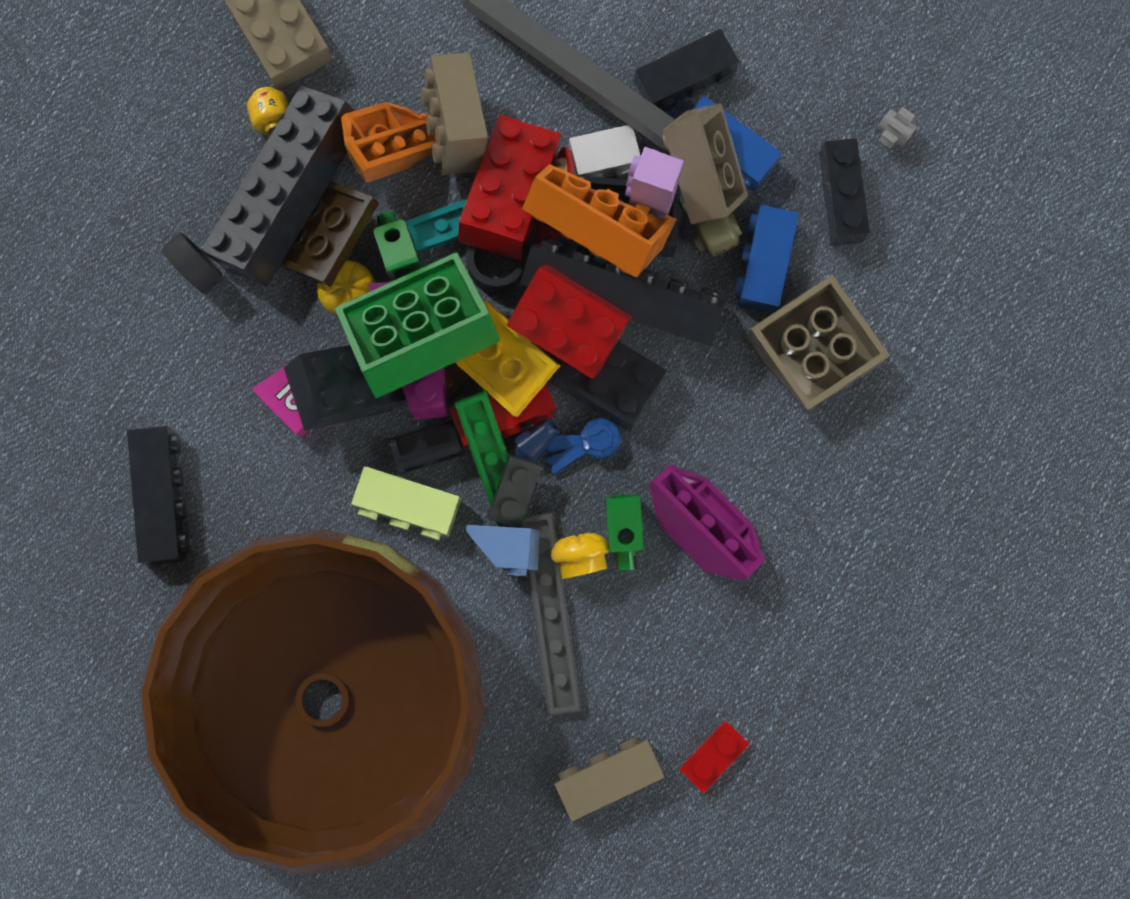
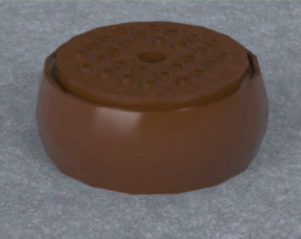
M328 529L255 539L198 573L158 625L139 691L147 760L180 818L234 859L302 876L371 865L427 831L470 773L486 709L476 640L443 584L389 544ZM320 680L333 682L338 686L342 695L340 710L335 716L327 720H319L312 717L304 704L306 690L311 684Z

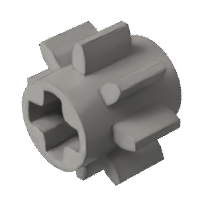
M904 107L898 113L890 109L876 128L882 132L879 141L890 149L895 143L903 147L917 128L911 123L915 115Z

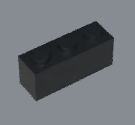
M720 28L636 69L634 83L642 97L666 112L674 108L678 104L677 101L687 96L690 99L704 93L706 87L716 82L718 85H721L731 80L735 76L734 73H736L739 60Z
M857 138L825 141L819 152L831 246L863 243L870 230Z

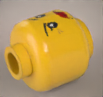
M262 87L254 91L249 98L247 111L252 128L257 133L270 137L287 109L289 102L287 96L282 91L273 87Z

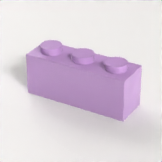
M644 147L641 157L634 156L628 172L629 177L625 196L630 197L629 205L636 207L639 202L650 207V214L664 219L665 215H668L675 197L684 160Z

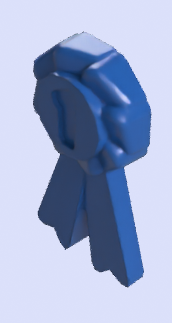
M602 418L589 421L580 435H556L547 451H565L546 460L552 466V474H557L586 454L598 460L613 456L621 444L619 429L614 423Z

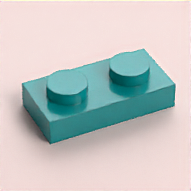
M466 199L405 221L417 254L458 239L459 220L467 202Z

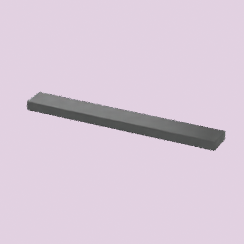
M507 0L463 1L462 7L665 150L663 129L675 120Z

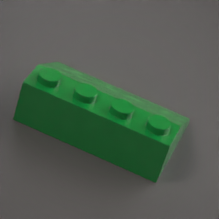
M457 252L335 307L351 348L375 399L500 342L491 316Z

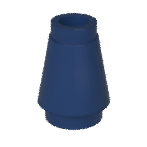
M546 417L543 421L516 436L511 448L516 456L537 462L556 435L560 433V429L552 419Z

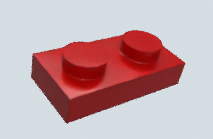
M724 720L679 767V770L704 794L750 744Z

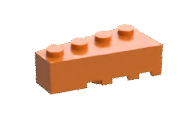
M549 164L535 177L522 209L530 213L536 220L545 222L560 231L564 237L573 239L588 248L594 255L603 257L613 263L622 272L637 278L663 249L677 219L669 215H665L664 219L656 217L649 213L650 207L638 202L636 207L619 201L618 193L609 189L596 191L590 188V181Z

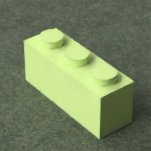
M364 466L351 504L359 509L357 514L362 517L377 520L379 515L390 519L389 525L407 531L409 525L422 529L420 535L439 541L441 536L449 538L461 499L459 496Z

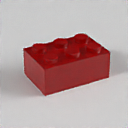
M546 264L540 266L506 326L593 379L599 374L633 316Z

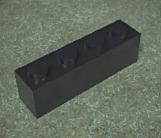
M168 426L127 430L138 563L146 566L185 561V553L189 552V538L186 532L183 533L182 520L186 519L187 512L184 499L180 500L179 487L184 485L183 471L181 467H177L176 454L181 453L179 435L174 434V430Z

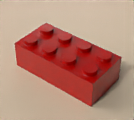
M499 114L459 220L458 242L521 261L535 218L522 208L535 177L549 164L555 165L559 152L561 133Z

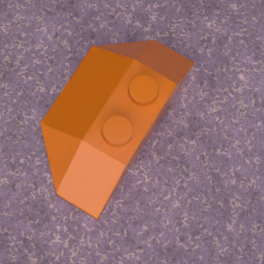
M384 102L346 113L341 117L348 156L366 183L407 170L432 154V144L435 143L433 135H428L426 127V116L429 114H418L409 108Z

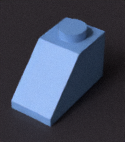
M467 525L466 532L495 567L507 568L506 575L526 576L527 570H538L540 530Z

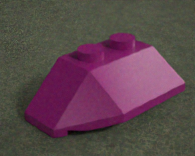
M670 464L651 481L649 486L658 525L705 572L745 581L766 560L763 552L760 550L759 540L753 524L706 477L691 471L681 470L677 466Z

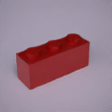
M546 384L518 417L513 416L489 393L487 394L504 440L522 433L521 428L531 423L536 425L546 417L552 419L551 415L556 413V406ZM456 407L451 408L449 412L465 451L469 450L470 447Z

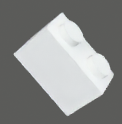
M630 125L569 138V150L573 154L576 176L581 178L583 176L604 178L617 176L618 179L628 178V172L634 156L641 157L634 128Z

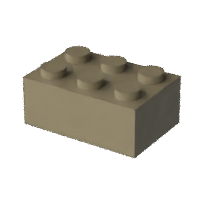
M224 0L234 21L275 89L281 90L332 62L326 43L300 0Z
M470 52L431 55L429 69H424L425 87H421L420 96L422 106L428 108L429 115L426 116L428 135H433L435 143L432 144L434 163H439L441 175L478 172L484 156L488 135Z
M722 103L686 111L663 129L665 149L670 153V156L684 160L679 186L683 196L682 207L684 212L688 214L690 223L694 224L729 216L748 197V193Z

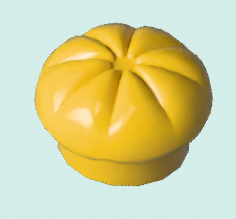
M346 260L331 288L317 283V295L322 306L331 314L338 316L335 307L370 292L368 284H374L375 279L371 272L362 264Z
M596 533L579 534L577 537L572 535L559 540L554 545L551 551V558L554 562L559 563L562 579L607 569L605 554L609 552V543L603 536Z

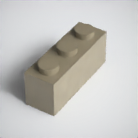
M636 736L619 744L621 751L611 756L608 755L607 751H604L589 758L590 766L578 771L575 765L558 773L560 780L554 782L571 822L665 778L648 740L639 741Z

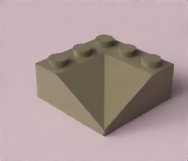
M833 275L752 327L747 335V339L764 363L806 411H809L882 364L890 356Z

